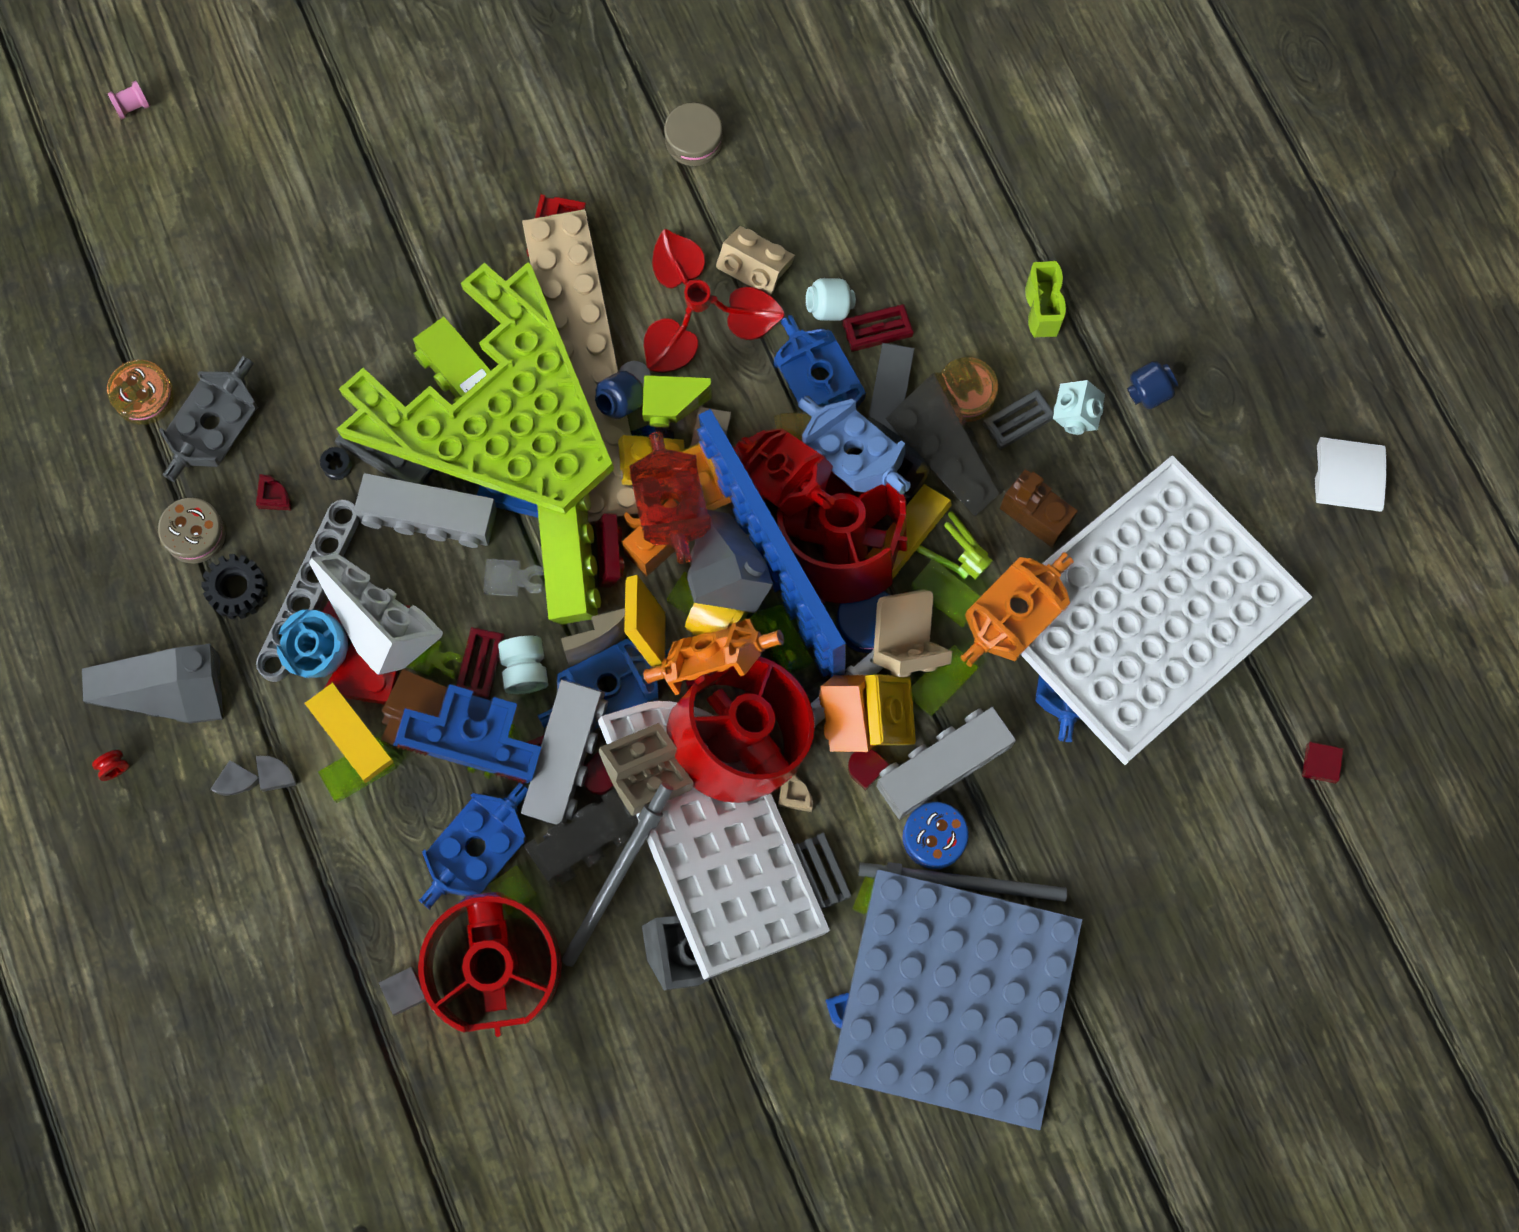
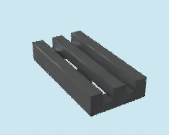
M1037 389L983 421L982 425L990 431V437L996 440L999 450H1002L1054 420V412ZM1035 401L1038 402L1039 405L1014 418L1013 420L1007 422L1006 424L1000 426L999 428L995 426L996 423L1002 421L1003 419L1009 417L1010 415L1016 413L1017 411L1023 409ZM1044 411L1045 414H1043L1042 416L1022 426L1021 428L1010 433L1009 435L1005 437L1002 436V434L1008 432L1009 430L1015 428L1016 426L1022 424L1023 422L1029 420L1030 418Z
M824 832L812 839L809 838L800 844L793 845L821 910L851 898V894ZM820 844L841 894L837 896L815 845ZM808 849L829 897L825 901H823L802 853L803 850Z

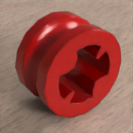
M120 750L109 751L99 756L92 763L93 768L100 771L98 777L101 781L111 780L128 769L127 761L121 760L123 754Z

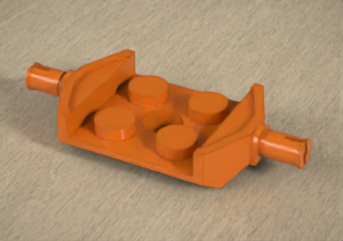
M1063 552L1052 565L1048 564L1045 566L1031 558L1019 557L966 611L965 617L975 640L974 644L960 656L962 661L965 662L968 659L966 664L971 667L984 652L1016 661L1020 654L1057 616L1068 608L1070 604L1068 592L1060 577L1074 563L1073 559L1069 557L1066 560L1068 554ZM1014 598L1025 600L1028 604V611L1022 614L1015 613L1010 607V601Z
M746 619L741 622L732 623V625L724 630L682 638L672 643L666 659H663L662 665L644 670V679L648 684L666 679L674 694L677 695L680 694L683 680H694L710 672H721L734 666L738 674L743 676L761 656V652L767 648L782 645L784 636L780 630L761 635L751 619Z

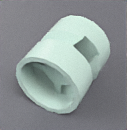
M531 635L518 636L506 639L498 644L501 665L507 667L502 672L506 693L526 694L540 691L548 686L546 667L540 663L544 659L542 639L540 637Z

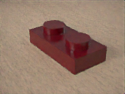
M604 513L595 523L598 587L611 588L622 577L624 572L623 557H619L622 528L620 525H617V514Z

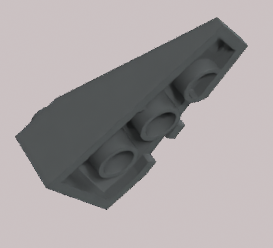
M700 508L694 532L695 544L690 557L692 563L687 576L694 603L756 613L773 585L765 559L729 513Z
M210 644L177 647L82 669L83 702L123 711L129 710L145 713L154 717L160 716L175 719L189 724L223 720L220 654Z
M678 916L654 918L642 926L647 961L663 990L695 987L716 977L703 979Z

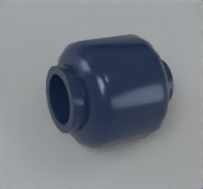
M1152 361L1131 373L1130 381L1132 385L1127 388V391L1135 405L1142 403L1145 408L1153 409L1174 397V388L1178 386V383L1166 363L1161 365L1158 361Z
M619 371L598 383L595 395L596 406L604 415L612 419H621L642 406V383L633 374L627 371Z

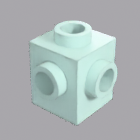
M1088 380L1060 384L1057 402L1054 406L1053 419L1063 426L1066 432L1079 435L1083 434L1084 431L1098 430L1100 417L1103 413L1105 394Z

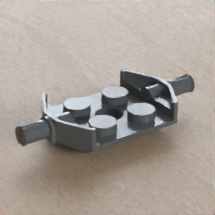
M242 356L234 370L230 371V373L203 371L197 373L200 380L166 431L162 428L159 429L174 454L172 462L163 473L164 477L175 482L184 467H217L220 465L258 408L245 387L246 382L244 378L254 365L250 359ZM212 416L220 418L216 428L211 430L203 428L207 418Z

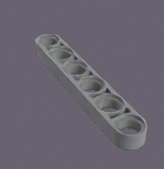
M337 500L328 508L257 657V670L268 681H281L289 673L282 665L278 672L270 674L265 672L264 665L269 658L279 657L277 654V645L280 646L279 632L285 621L296 613L293 611L294 601L299 597H307L311 602L308 610H318L326 593L320 582L311 583L307 581V573L312 569L309 564L311 558L337 553L343 557L357 529L359 519L354 512L355 506L348 500ZM341 509H349L353 514L351 520L345 524L335 522V514ZM327 538H335L339 542L338 548L333 553L321 551V544Z

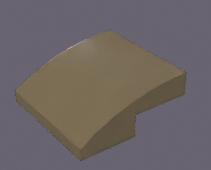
M625 608L592 616L594 630L561 638L569 668L623 641L627 637L624 632Z
M660 723L599 748V754L621 800L632 816L639 814L645 804H650L662 782L674 789L668 800L692 790L694 782L676 760L677 747Z

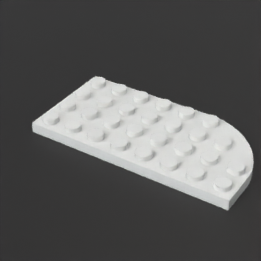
M647 702L601 716L598 723L606 743L609 744L657 723H660L667 733L668 718L677 702ZM694 707V717L714 716ZM742 761L737 763L723 762L736 770L750 773ZM692 786L691 791L667 801L661 811L663 813L662 819L656 828L651 829L646 840L704 980L825 935L830 931L771 794L748 802L731 803L708 797Z

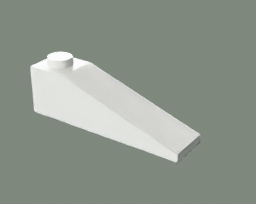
M338 553L311 558L309 564L357 653L378 675L405 669L441 638L443 632L422 610L414 605L409 609L395 599L397 593L389 588L383 590L369 582V574Z

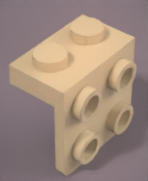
M923 589L884 596L877 602L873 663L890 670L894 676L907 677L911 675V672L920 670L935 671L939 666L951 664L952 651L930 642L933 593L931 591Z

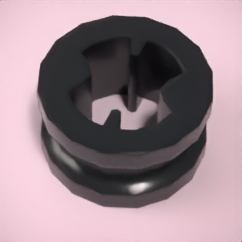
M331 447L322 453L320 466L328 478L342 480L350 474L352 461L345 450L339 447ZM339 457L343 464L342 467L338 468L336 466V470H332L329 462L332 459L336 461V458Z

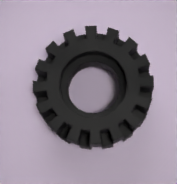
M229 554L230 559L228 560L221 556L218 558L220 563L215 565L212 562L209 565L211 572L205 571L203 577L206 579V582L201 583V587L205 591L203 595L211 607L224 617L226 615L229 619H235L236 615L240 619L247 618L245 613L250 612L253 615L257 612L255 607L257 605L262 607L265 603L262 600V597H267L268 591L265 588L268 586L265 575L252 559L249 561L246 556L241 555L238 558L236 554ZM236 575L246 578L247 589L243 595L237 598H229L224 595L223 585L228 578Z

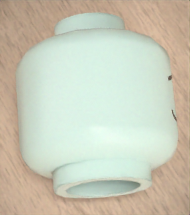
M840 278L817 279L812 286L808 287L806 292L807 310L812 312L817 320L841 321L848 316L850 309H853L855 306V292L850 290L848 283Z

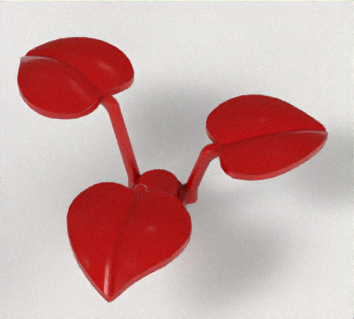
M664 229L653 251L652 265L654 275L660 284L670 289L676 288L683 282L686 286L684 296L687 308L681 326L675 320L669 318L657 320L649 326L645 333L643 344L647 368L653 372H671L686 366L694 358L698 349V339L695 334L686 330L693 311L703 312L710 304H714L723 312L730 313L727 318V325L730 331L738 338L744 340L758 339L767 334L784 318V311L770 295L753 287H741L734 290L729 297L730 307L725 306L716 296L711 295L710 288L706 282L693 280L699 277L704 269L705 258L701 248L692 240Z

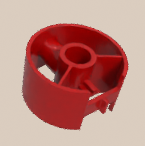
M831 471L825 488V492L835 498L834 505L827 502L831 506L830 509H824L822 506L816 507L819 504L814 502L812 505L787 517L778 508L775 522L820 600L833 603L860 602L882 593L892 585V570L898 551L906 552L908 550L906 500L904 494H899L889 483L885 486L881 484L867 492L854 491ZM888 514L896 523L890 548L885 547L880 553L864 560L867 555L868 546L878 549L884 547L887 531L873 529L872 527ZM789 536L799 538L800 541L821 545L824 559L828 563L805 555L791 542Z
M759 657L743 676L738 674L734 666L725 671H717L711 676H708V674L699 676L694 680L695 683L672 708L667 723V734L677 747L676 760L694 782L693 787L708 797L724 802H748L769 795L797 773L802 760L809 752L814 737V714L804 689L786 669L763 657ZM713 684L728 685L745 690V693L737 696L733 702L722 688L717 690L706 700L718 716L694 717L695 697ZM775 718L779 723L784 739V756L780 752L781 749L769 735L774 728ZM742 761L750 773L736 770L723 762L737 763Z
M502 892L470 895L444 912L433 923L424 938L418 962L420 986L431 1009L442 1021L452 1028L463 1033L494 1028L495 1036L499 1037L503 1035L502 1027L530 1023L548 1007L560 982L562 968L561 953L558 941L548 923L530 907L517 902ZM502 904L513 906L526 913L543 932L551 954V976L548 986L518 974L519 960L516 952L509 946ZM467 911L469 949L463 958L462 966L466 981L441 999L433 975L435 950L446 928L458 916ZM492 948L498 950L504 956L506 963L503 976L495 983L483 980L477 969L481 954ZM514 980L545 992L537 1007L528 1016L514 1019L469 1024L457 1017L446 1006L471 986L483 991L485 1012L507 1010L505 988Z

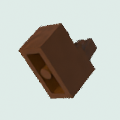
M1025 469L1005 493L1000 509L1052 548L1072 524L1078 510L1051 491L1052 488L1043 482L1044 479L1034 471L1030 473Z
M402 669L381 711L384 714L382 724L387 726L381 742L388 747L397 749V746L393 745L405 708L439 717L447 687Z

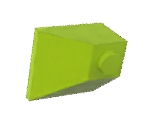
M644 375L642 412L644 421L650 422V426L669 427L670 422H679L712 398L711 378Z

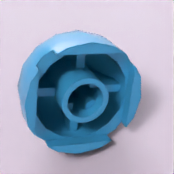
M300 610L285 621L279 632L282 637L280 646L277 645V654L281 664L292 674L305 678L326 677L335 672L345 660L348 651V637L343 625L330 614L318 610Z

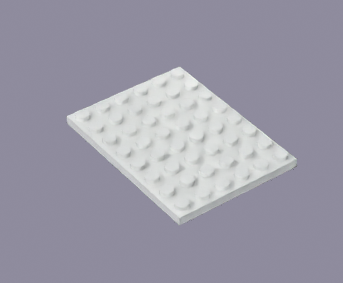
M1172 455L1042 563L1045 566L1048 564L1052 565L1063 552L1068 554L1066 560L1069 557L1073 559L1074 563L1060 577L1068 592L1070 604L1020 655L1115 756L1126 765L1300 610L1312 596ZM1014 598L1010 601V607L1015 613L1022 614L1028 611V604L1025 600Z

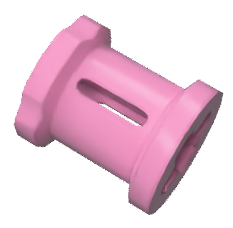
M136 80L132 82V86L115 94L112 91L107 93L121 120L126 118L127 113L142 106L144 108L150 107Z

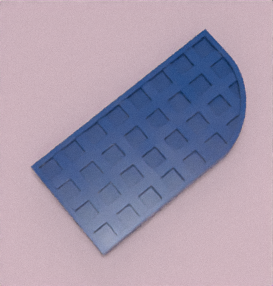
M709 409L699 414L700 428L697 429V433L701 439L699 441L700 447L706 458H711L719 479L717 484L725 498L730 497L732 501L733 512L736 516L734 520L744 533L749 535L750 541L765 559L773 583L772 589L774 592L781 591L784 601L782 606L789 619H797L800 629L798 634L807 649L813 647L816 656L814 662L823 677L828 675L830 678L834 675H845V642L712 410Z

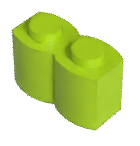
M1057 261L1034 262L1026 283L1025 295L1031 307L1028 325L1034 338L1057 337L1065 317L1066 304L1060 292L1063 275Z

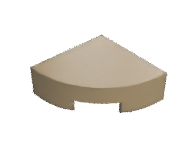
M794 775L781 786L778 807L812 812V796L807 786L800 778Z

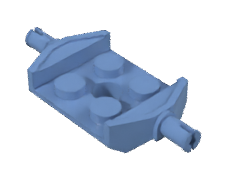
M804 396V399L802 398L799 401L798 407L811 416V420L802 434V442L823 455L833 465L832 472L854 491L867 492L881 484L885 486L887 483L901 495L904 494V491L907 492L909 490L910 482L897 473L905 455V443L901 440L896 444L856 410L855 400L849 399L824 407L818 406L809 396ZM850 448H859L862 450V453L859 455H848L846 451Z

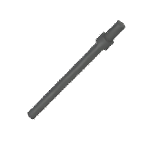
M662 782L650 804H645L638 816V825L561 959L565 965L574 966L652 828L658 826L663 817L661 811L674 790L670 785Z
M864 862L859 864L858 876L875 878L876 871L883 870L952 888L1064 902L1067 898V888L904 868L902 864L888 862L887 865Z

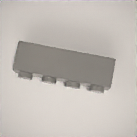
M364 473L354 512L359 521H362L363 525L370 528L379 529L383 525L393 527L396 532L405 535H413L414 532L426 534L432 540L446 541V538L459 540L461 545L477 548L479 545H489L497 507L493 498Z
M561 680L521 814L559 826L566 824L567 819H573L578 805V800L573 799L577 786H583L588 772V767L583 766L587 753H593L598 739V734L593 733L597 719L599 720L601 716L605 715L608 701L604 700L606 692L571 681Z
M993 707L985 712L981 708L977 709L964 719L965 725L957 730L953 726L947 728L936 737L938 742L929 748L923 744L908 754L910 760L899 766L895 762L879 773L882 778L878 780L876 787L899 820L1012 748L1016 740Z

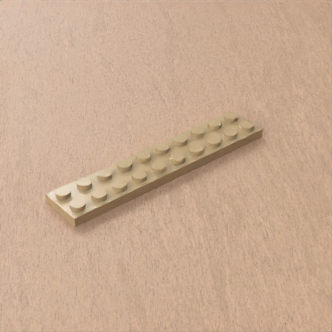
M584 209L523 220L530 264L614 467V470L588 493L591 501V508L587 510L588 521L591 525H595L604 513L617 514V520L624 519L626 512L631 517L642 516L643 513L639 511L636 504L638 501L645 503L642 487L622 485L621 482L623 471L620 470L618 439L622 435H631L628 418L625 416L621 419H612L601 413L595 402L598 383L617 373L618 369L586 211Z

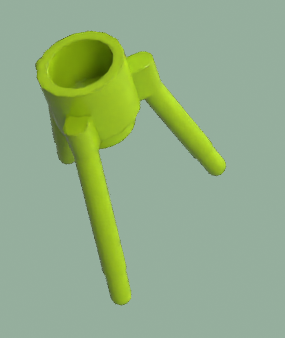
M950 511L948 516L958 530L949 522H946L944 526L965 549L964 553L958 558L962 565L959 566L923 546H919L916 551L955 571L964 580L968 575L976 580L993 560L980 547L955 513Z

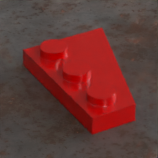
M351 643L345 660L332 674L324 688L333 683L344 698L385 705L396 683L398 671L378 675L357 653L353 643Z

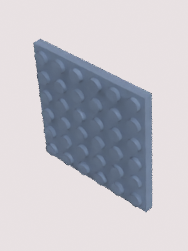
M877 870L830 1080L1041 1130L1082 919Z

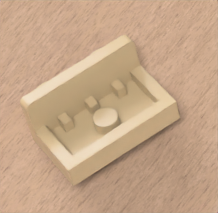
M739 226L723 242L716 267L743 283L771 295L775 290L778 279L792 265L795 255L785 250L781 245L774 244L760 237L754 231Z

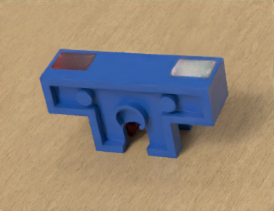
M449 684L439 717L405 708L393 745L397 746L398 749L415 751L416 754L429 755L493 773L496 777L499 775L505 779L521 781L522 784L532 781L541 747L508 738L517 707L516 703L493 697L490 701L473 696V691Z

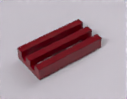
M904 304L846 318L842 322L843 328L846 331L847 341L850 343L851 352L913 337V329ZM896 316H901V319L886 323L882 322L874 324L870 327L854 331L852 328ZM873 335V336H870V337H866V338H862V339L856 340L857 338H861V337Z
M471 627L456 686L473 691V696L482 697L487 700L490 699L500 659L498 644L504 641V633ZM477 637H483L471 687L465 685ZM494 639L495 642L483 689H478L490 640Z

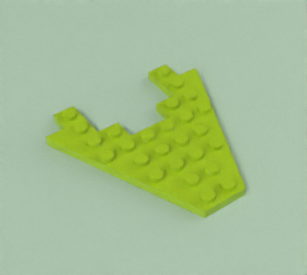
M529 262L526 263L505 281L486 263H483L461 282V285L469 296L501 323L479 342L482 350L497 362L498 365L453 405L429 386L406 407L367 370L362 368L339 388L341 394L358 411L336 430L344 439L566 514L614 470V467L532 265Z

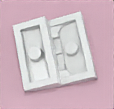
M1320 437L1317 444L1318 472L1315 476L1316 503L1382 512L1386 488V447Z

